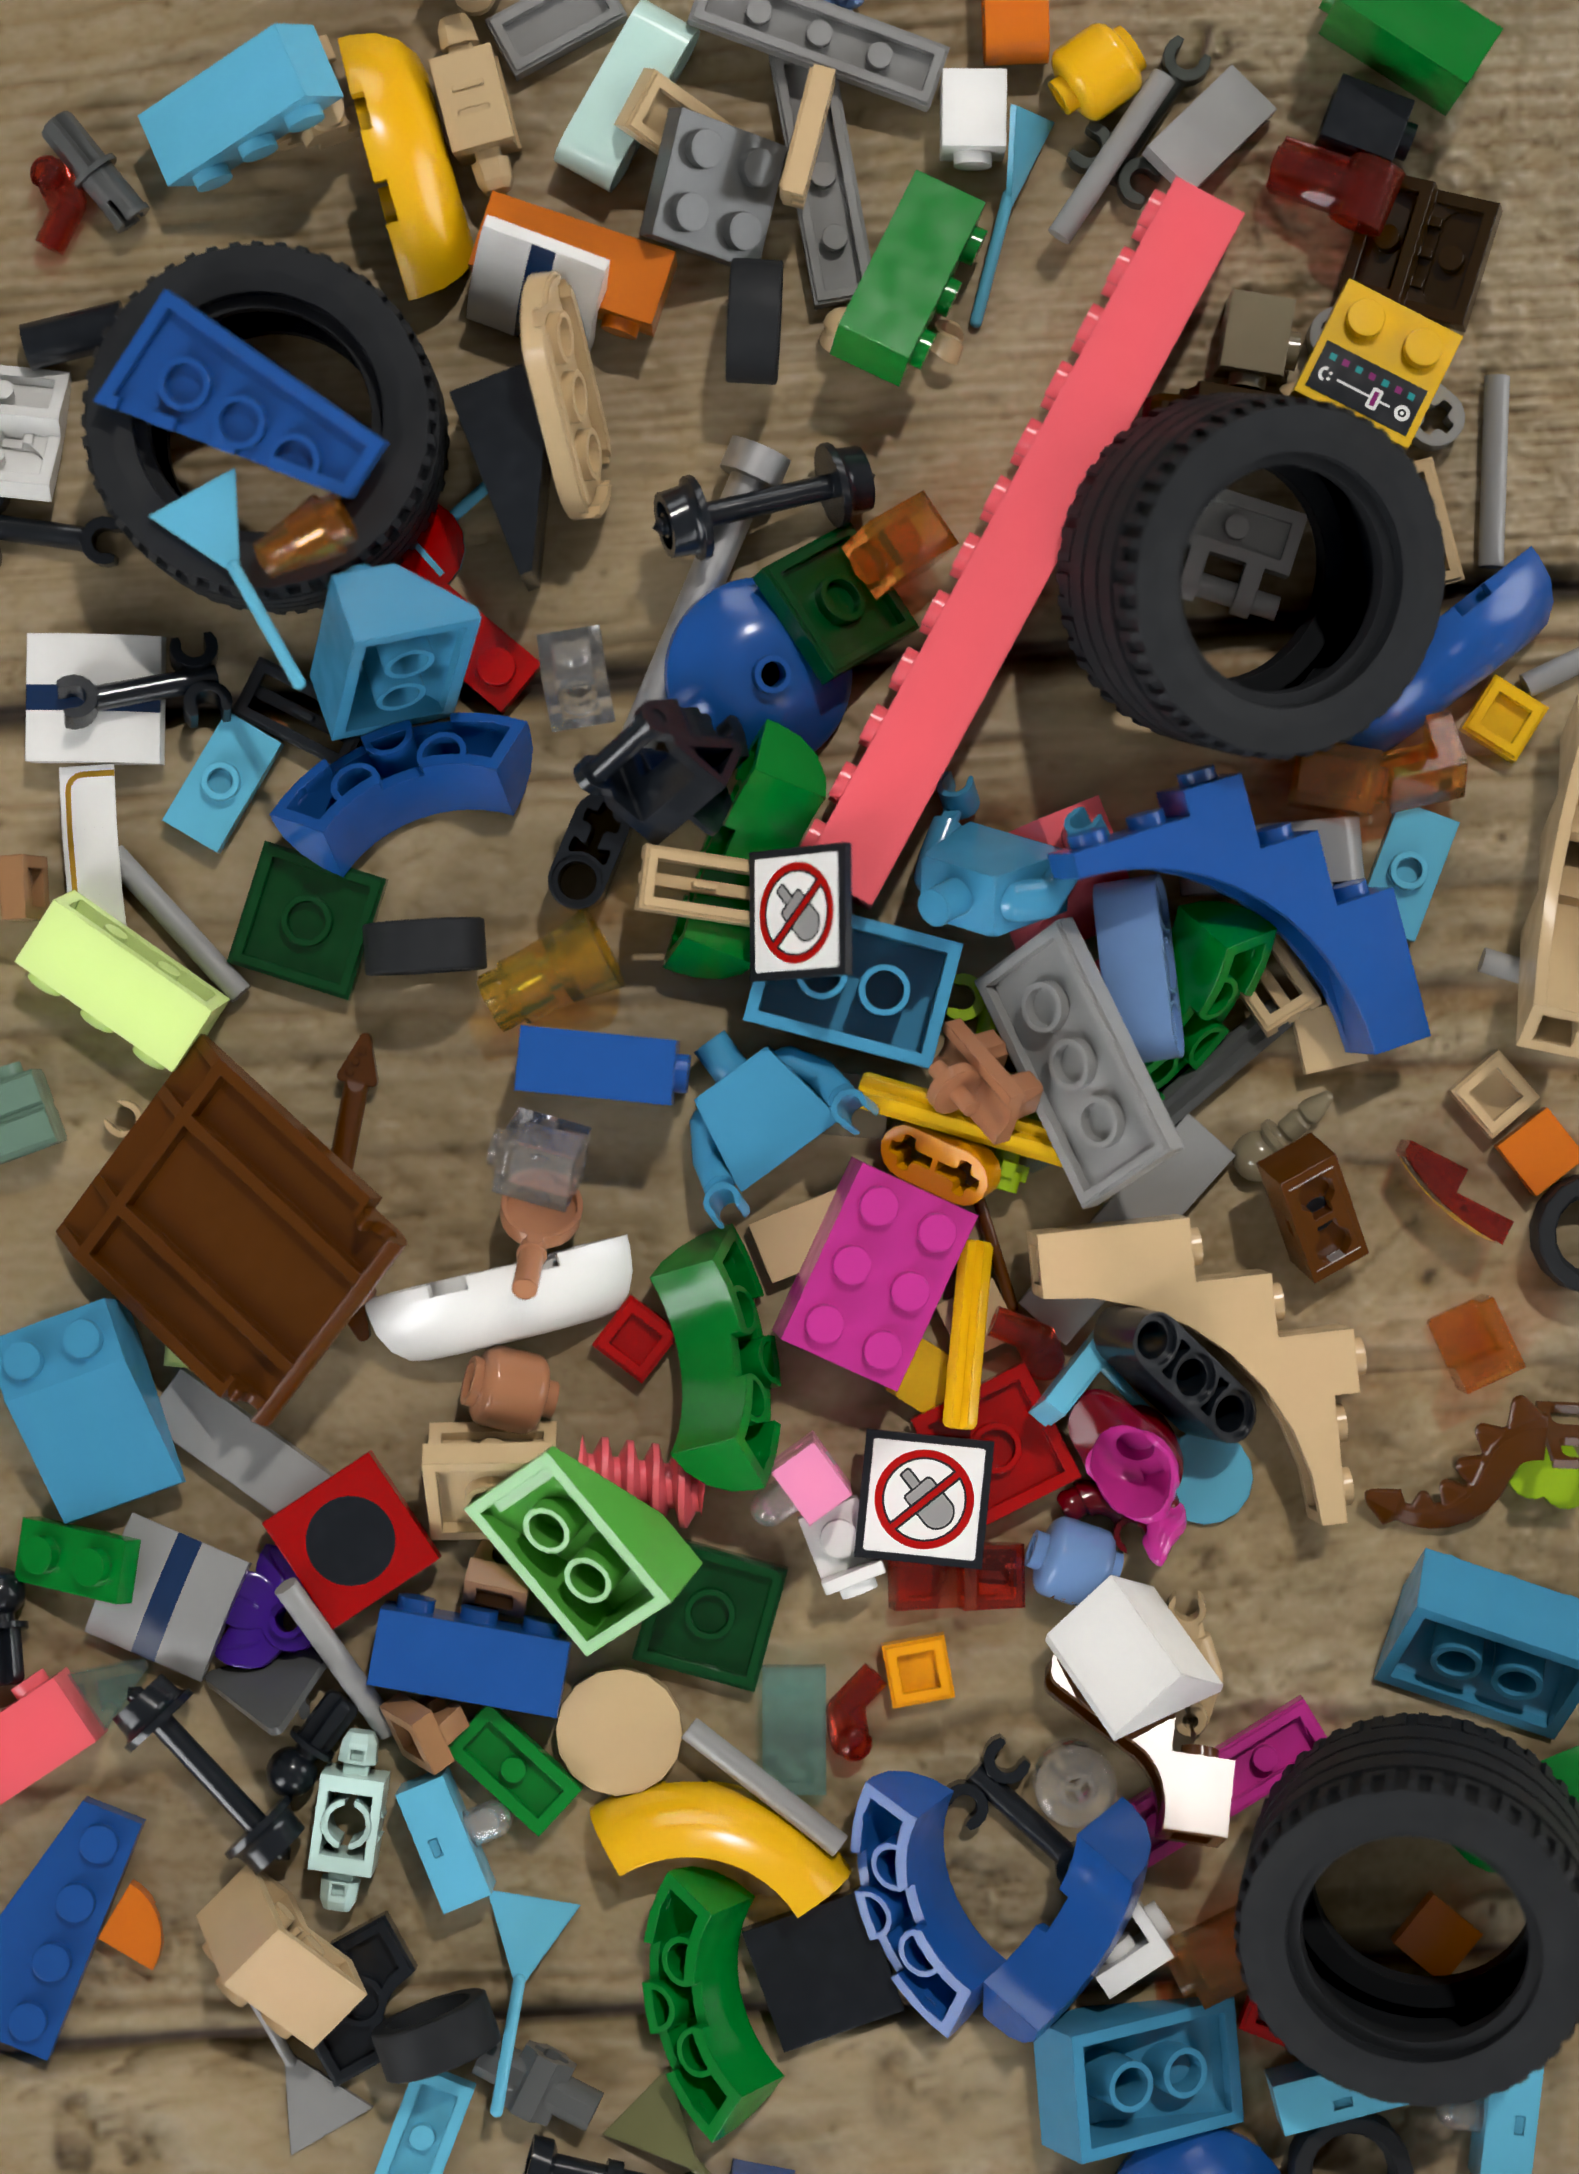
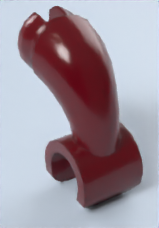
M1083 1480L1073 1482L1074 1486L1058 1494L1056 1500L1065 1517L1079 1520L1082 1516L1084 1517L1089 1514L1090 1516L1102 1515L1110 1518L1114 1523L1111 1533L1116 1541V1549L1124 1554H1128L1126 1546L1121 1542L1120 1531L1125 1524L1134 1523L1139 1526L1143 1536L1147 1533L1145 1524L1131 1520L1114 1511L1101 1495L1095 1481Z

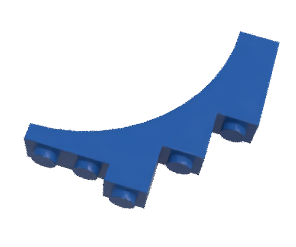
M1214 764L1176 774L1177 786L1156 792L1160 808L1146 810L1126 817L1127 829L1108 835L1105 826L1082 830L1067 836L1069 847L1047 854L1054 879H1083L1111 871L1150 870L1180 876L1206 885L1265 918L1277 928L1276 933L1285 940L1300 958L1320 988L1335 1019L1344 1050L1347 1053L1377 1055L1431 1036L1394 888L1368 887L1365 878L1354 879L1332 886L1318 830L1293 831L1291 822L1277 823L1256 830L1241 772L1217 774Z

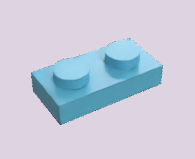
M449 2072L409 2082L374 2174H443L477 2083Z

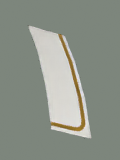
M114 764L59 767L61 826L67 893L76 890L127 926L117 831Z

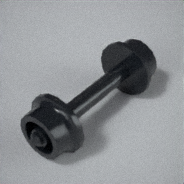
M825 442L819 444L815 450L814 477L707 502L696 478L692 475H685L679 479L678 486L655 494L654 515L656 521L652 529L659 533L664 550L669 557L677 558L695 555L698 560L706 561L713 557V527L821 502L833 526L842 528L850 524L852 516L874 508L875 474L872 473L869 461L861 447L835 448L833 444Z
M162 1673L145 1689L141 1686L128 1687L126 1700L129 1704L112 1719L127 1738V1744L124 1748L131 1753L147 1737L154 1733L245 1831L224 1855L229 1860L239 1858L256 1874L261 1872L274 1859L277 1861L290 1860V1844L305 1829V1826L291 1809L293 1799L286 1795L263 1813L172 1714L194 1694L189 1687L183 1690L177 1688Z

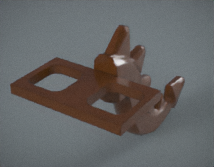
M1518 1395L1511 1402L1506 1426L1501 1427L1487 1423H1480L1476 1426L1475 1435L1482 1453L1480 1455L1461 1457L1455 1463L1457 1472L1466 1481V1484L1450 1479L1442 1480L1439 1483L1441 1501L1435 1503L1430 1494L1424 1490L1416 1495L1412 1503H1406L1401 1489H1369L1364 1492L1366 1503L1383 1525L1397 1520L1414 1527L1438 1529L1469 1522L1487 1512L1504 1493L1521 1464L1532 1460H1544L1545 1448H1547L1553 1468L1579 1469V1457L1567 1456L1561 1449V1446H1579V1425L1559 1424L1554 1422L1551 1417V1413L1579 1414V1403L1536 1401L1534 1405L1527 1397Z

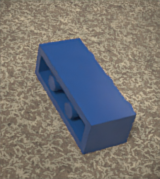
M399 1593L397 1601L386 1600L380 1608L367 1685L557 1718L561 1708L573 1640L565 1631H560L561 1625L556 1619L525 1615L523 1624L498 1620L499 1611L496 1609L470 1604H462L460 1613L436 1609V1599L412 1593Z

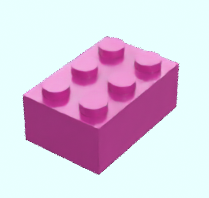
M851 1157L772 1331L781 1340L894 1391H898L978 1215Z

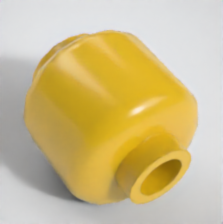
M1093 23L1053 52L1051 66L1055 78L1048 82V87L1057 104L1067 115L1077 110L1085 118L1099 121L1138 94L1142 86L1141 72L1146 69L1147 65L1138 45L1122 26L1118 25L1112 29L1106 24Z

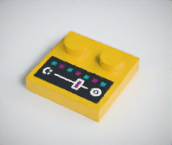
M1349 278L1344 284L1289 396L1335 403L1338 407H1347L1353 410L1356 416L1372 420L1375 428H1383L1389 434L1390 441L1398 443L1406 452L1463 336Z

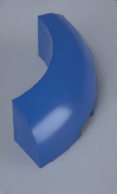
M1532 546L1439 617L1434 638L1429 645L1425 659L1415 678L1406 686L1397 702L1388 708L1387 713L1371 722L1370 727L1364 732L1355 734L1351 740L1346 742L1347 744L1359 751L1380 754L1394 748L1535 639L1548 624L1554 600L1551 578L1541 558Z
M457 712L450 713V721L412 727L410 719L385 726L361 736L362 746L347 753L329 765L325 758L317 763L287 791L269 815L283 838L300 854L321 868L341 877H344L360 856L376 842L396 829L418 819L458 810H487L514 816L524 796L531 772L533 745L528 722L502 715Z
M886 1771L871 1777L865 1782L857 1803L850 1847L852 1853H857L861 1887L854 1891L869 1940H879L887 1958L897 1972L890 1978L922 2017L948 2039L967 2021L983 2001V1981L994 1973L1006 1959L995 1951L972 1925L956 1897L949 1878L944 1853V1825L948 1805L954 1791L932 1778L913 1772Z
M1121 1797L1077 1834L1074 1854L1066 1876L1059 1888L1068 1898L1051 1926L1049 1927L1045 1923L1036 1925L1012 1955L983 1981V2016L1012 2039L1022 2043L1034 2042L1071 2006L1101 1969L1131 1919L1143 1888L1150 1858L1151 1840L1146 1822L1124 1797Z

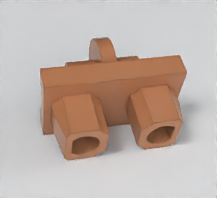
M961 1018L945 1022L942 1029L945 1036L944 1045L928 1069V1073L934 1079L927 1092L929 1103L937 1112L942 1114L960 1109L965 1116H970L994 1145L1010 1141L1017 1119L1036 1112L1043 1093V1085L1031 1071H1022L1010 1075L1005 1070L1004 1066L1008 1057L1006 1043L994 1029L974 1034Z

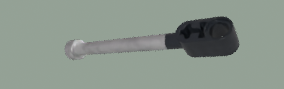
M732 436L720 464V468L730 474L720 499L782 484L791 461L786 456L763 444L744 437ZM753 518L713 527V557L710 560L700 561L695 556L622 731L634 721L635 711L645 701L667 699L664 665L667 648L675 627L689 607L700 597L726 583ZM652 740L644 748H653L655 750L659 741ZM590 794L577 805L549 871L548 886L552 896L562 906L572 911L585 912L592 910L605 899L633 833V828L613 812V818L620 824V829L616 834L606 831L597 848L600 853L610 854L605 865H602L594 856L588 853L572 851L577 840H580L589 848L595 829L587 822V818L591 812L599 815L604 812L607 805L603 796ZM576 864H584L591 867L596 874L597 880L594 891L588 897L580 900L568 898L561 887V879L564 872Z

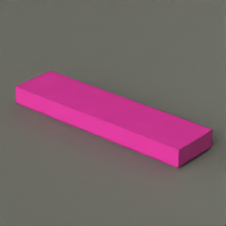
M1301 1695L1214 1747L1219 1750V1758L1236 1760L1230 1817L1268 1795L1273 1784L1281 1780L1285 1768L1289 1764H1295L1297 1755L1303 1751H1310L1313 1748V1744L1320 1738H1327ZM1151 1786L1128 1800L1147 1824L1151 1840V1851L1147 1868L1187 1844L1154 1838L1156 1806Z

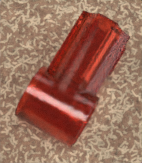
M1286 136L1284 142L1278 146L1270 165L1266 188L1268 193L1328 213V217L1332 221L1346 229L1366 236L1379 237L1406 173L1397 165L1374 155L1357 152L1353 153L1352 157H1348Z

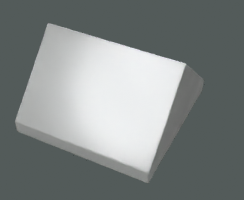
M1110 1575L1048 1632L1045 1639L1054 1655L1114 1741L1217 1694L1223 1688V1683L1174 1614L1168 1609V1606L1154 1586Z

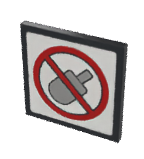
M841 842L749 852L750 982L852 975L851 843Z
M867 1428L854 1557L982 1570L995 1442Z

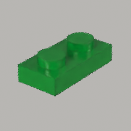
M40 1516L23 1517L15 1576L19 1582L116 1605L132 1603L141 1539L71 1523L64 1524L62 1521Z
M483 1706L468 1722L470 1726L451 1742L448 1747L453 1758L539 1837L582 1791L583 1785L500 1708Z

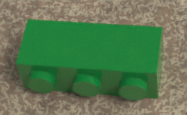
M916 169L838 324L829 354L898 387L910 365L921 370L937 336L936 333L927 329L935 313L945 318L948 316L962 285L961 281L953 278L960 262L969 266L973 265L987 235V230L978 227L986 202Z

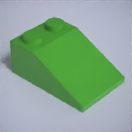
M554 1446L542 1452L464 1508L466 1513L586 1657L670 1604L703 1564L662 1513Z

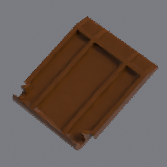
M206 1034L199 1035L178 1068L172 1072L56 1230V1233L72 1256L220 1398L228 1397L233 1402L244 1401L257 1409L251 1421L267 1427L277 1418L407 1246V1240L404 1235L375 1209L382 1200V1197Z

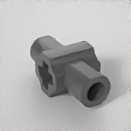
M502 2040L493 2049L478 2057L472 2070V2074L494 2085ZM529 2040L523 2051L514 2047L504 2106L511 2114L529 2123H538L547 2127L554 2115L586 2131L604 2092L572 2077L577 2064L570 2060L564 2052L548 2044Z

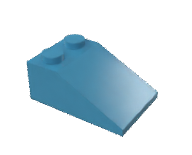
M103 1298L0 1336V1388L5 1403L64 1524L73 1523L186 1482L132 1313L119 1300Z
M1224 1994L1085 2006L1065 2011L1033 2042L1042 2145L1081 2165L1244 2122L1235 1999L1231 1995Z

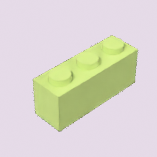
M72 890L52 901L14 961L29 972L28 979L37 988L53 996H64L81 1008L80 1014L87 1023L106 1033L114 1031L134 1045L132 1050L141 1061L160 1070L166 1068L174 1072L199 1035H208L230 1001V998L76 890Z

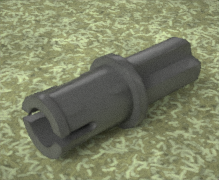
M63 111L52 117L45 124L42 136L76 178L73 186L77 191L85 190L113 224L117 233L125 232L139 222L138 214L142 217L150 210L149 205L143 202L114 166L117 162L114 154L109 153L105 155L71 112Z

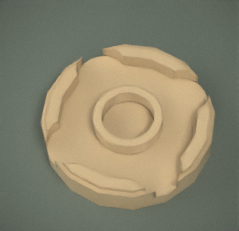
M627 1666L598 1669L578 1681L561 1705L555 1729L559 1755L571 1775L591 1790L613 1796L641 1793L661 1781L677 1760L682 1741L681 1737L683 1736L680 1707L668 1687L648 1673Z

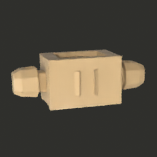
M465 13L443 17L439 21L438 36L441 51L444 55L428 59L452 153L462 167L471 165L477 185L487 197L491 196L492 190L502 194L512 190L514 181L511 160L507 154L523 149L499 57L494 56L490 42L480 44L474 24Z

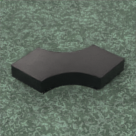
M388 1910L335 1938L330 1943L353 1961L367 1992L366 1997L314 2048L334 2087L343 2084L380 2063L372 2040V2030L385 2020L387 2004L395 1988L407 1979L418 1966Z

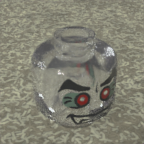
M1069 1738L1054 1742L1042 1751L1033 1768L1032 1785L1037 1803L1049 1819L1061 1826L1077 1829L1086 1827L1112 1806L1116 1800L1118 1784L1114 1768L1104 1752L1087 1740ZM1077 1779L1075 1783H1069L1071 1780ZM1087 1782L1086 1788L1081 1791V1788ZM1065 1791H1067V1792H1075V1794H1068V1793H1065Z

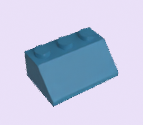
M395 563L377 567L360 564L352 566L339 574L331 575L310 671V678L331 740L368 734L385 726L408 719L414 725L449 718L450 713L455 712L480 625L481 616L478 608Z
M1425 1548L1403 1585L1375 1669L1374 1680L1554 1740L1579 1703V1598L1461 1560L1453 1555Z

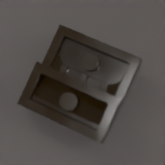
M1374 168L1338 285V293L1340 294L1344 284L1350 278L1446 328L1466 332L1503 212L1501 204L1439 190L1434 181Z

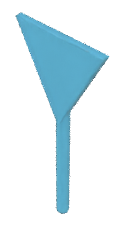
M1010 104L1006 190L1002 193L970 318V325L974 328L980 327L983 322L1011 209L1055 123L1014 104Z
M234 467L148 517L229 571L293 687L301 690L305 687V679L240 564L236 468Z
M495 1890L489 1896L513 1978L490 2109L493 2117H500L504 2109L525 1982L581 1906L579 1904Z

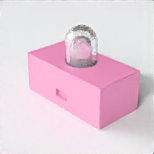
M812 1430L775 1458L774 1466L771 1469L775 1480L754 1495L750 1510L755 1521L766 1527L779 1525L799 1510L810 1526L852 1496L851 1484Z

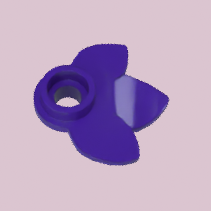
M266 1544L260 1552L256 1572L248 1571L226 1621V1624L230 1625V1627L220 1640L215 1656L230 1666L246 1669L264 1668L275 1660L282 1651L295 1653L307 1650L312 1646L298 1625L290 1632L283 1625V1617L287 1610L275 1595L276 1588L285 1580L295 1577L305 1591L306 1589L275 1545Z

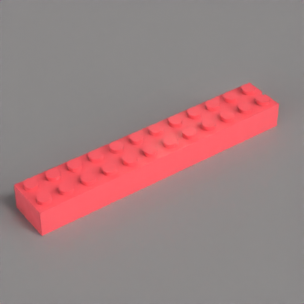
M1177 176L1167 194L1155 188L1131 236L1132 239L1140 242L1138 248L1134 251L1124 245L1101 292L1102 295L1109 298L1105 309L1095 303L1092 304L1070 349L1079 355L1077 361L1073 366L1062 360L1044 394L1045 397L1040 407L1048 410L1049 413L1043 423L1034 418L1030 419L1010 460L1011 464L1019 467L1015 476L1010 480L1000 475L979 518L988 523V526L982 537L972 532L968 534L949 573L950 576L958 580L951 594L939 589L919 629V632L928 636L920 652L909 646L906 649L890 679L889 688L897 692L889 709L880 704H877L858 742V744L867 748L858 766L848 761L845 762L828 794V800L837 804L827 824L815 818L800 846L841 842L851 843L852 902L870 911L1058 562L1057 555L1058 550L1061 548L1062 527H1064L1069 506L1073 504L1076 497L1075 492L1079 483H1082L1086 476V471L1091 464H1095L1100 458V452L1104 447L1109 446L1118 433L1130 429L1132 422L1136 418L1245 215L1239 209Z

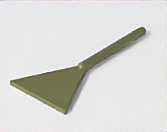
M670 2066L602 2134L685 2166L694 2174H711L696 2157L681 2103L666 2077V2074L671 2072Z

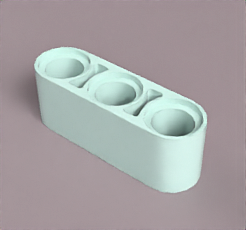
M640 0L630 14L568 124L556 149L554 161L611 193L621 181L641 146L638 141L614 125L644 68L656 69L676 84L697 44L700 30L687 25L683 20L647 0Z

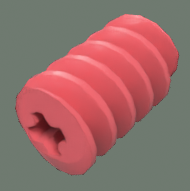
M582 1436L578 1462L656 1509L665 1517H667L670 1509H675L680 1528L687 1529L696 1512H700L702 1516L706 1484L686 1473L673 1457H671L669 1463H663L659 1444L652 1443L644 1459L639 1460L633 1440H626L618 1457L612 1456L608 1437H601L591 1454L587 1453L584 1437Z

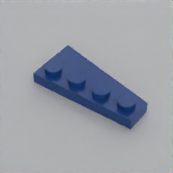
M167 289L163 290L93 402L143 419L153 425L185 435L216 449L256 462L269 469L348 499L356 497L390 445L388 441L176 293Z
M87 1796L0 1914V2042L47 2061L53 2054L146 1819Z

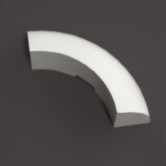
M627 1234L548 1253L547 1260L543 1264L538 1292L536 1296L528 1300L520 1299L512 1292V1283L517 1262H514V1264L412 1286L373 1297L364 1304L366 1313L376 1336L392 1353L409 1361H425L449 1357L589 1322L618 1310L629 1294L633 1267Z

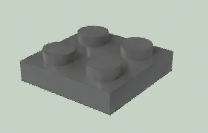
M684 107L669 108L639 235L731 267L733 258L761 259L787 146Z

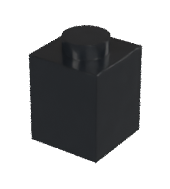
M1343 73L1333 91L1312 149L1371 172L1374 171V168L1386 171L1394 158L1405 161L1413 143L1418 124L1410 122L1408 119L1415 100Z

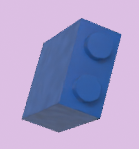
M520 1025L514 1090L674 1105L676 1093H688L691 1055L679 1054L681 1041Z

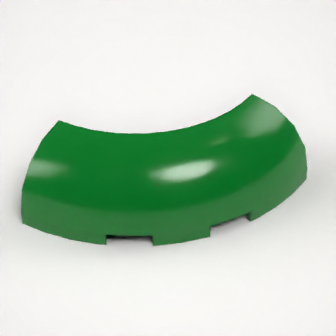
M766 719L748 748L750 757L738 767L735 773V779L738 781L730 793L733 803L723 825L714 836H706L700 852L749 859V852L798 847L813 817L826 799V775L817 754L801 736L779 723ZM700 868L695 877L696 879L749 887V875ZM691 892L689 896L684 895L682 901L750 911L749 901ZM677 916L662 968L702 979H725L741 975L750 969V927Z
M1198 901L1178 906L1171 931L1184 1032V1055L1180 1058L1144 1063L1161 1100L1165 1099V1096L1159 1090L1162 1086L1169 1082L1187 1064L1197 1070L1230 1031L1222 1022L1235 1005L1240 992L1244 995L1252 996L1260 981L1273 948L1277 928L1250 909L1227 902Z
M733 1223L724 1225L725 1228L723 1229L715 1228L700 1234L680 1246L660 1263L650 1276V1280L662 1301L670 1321L681 1369V1420L677 1438L670 1455L686 1473L704 1484L737 1492L766 1488L771 1475L781 1424L777 1421H770L771 1389L781 1386V1376L775 1336L763 1335L759 1314L754 1301L755 1298L764 1296L763 1289L748 1252Z
M689 1866L668 1871L657 1891L644 1936V1942L651 1944L649 1955L650 1979L642 1982L650 2034L659 2033L665 2054L673 2070L667 2073L666 2077L689 2116L713 2143L735 2130L749 2118L772 2094L785 2075L772 2062L756 2037L748 2019L740 1990L738 1975L739 1941L745 1917L755 1896L735 1880L714 1870Z

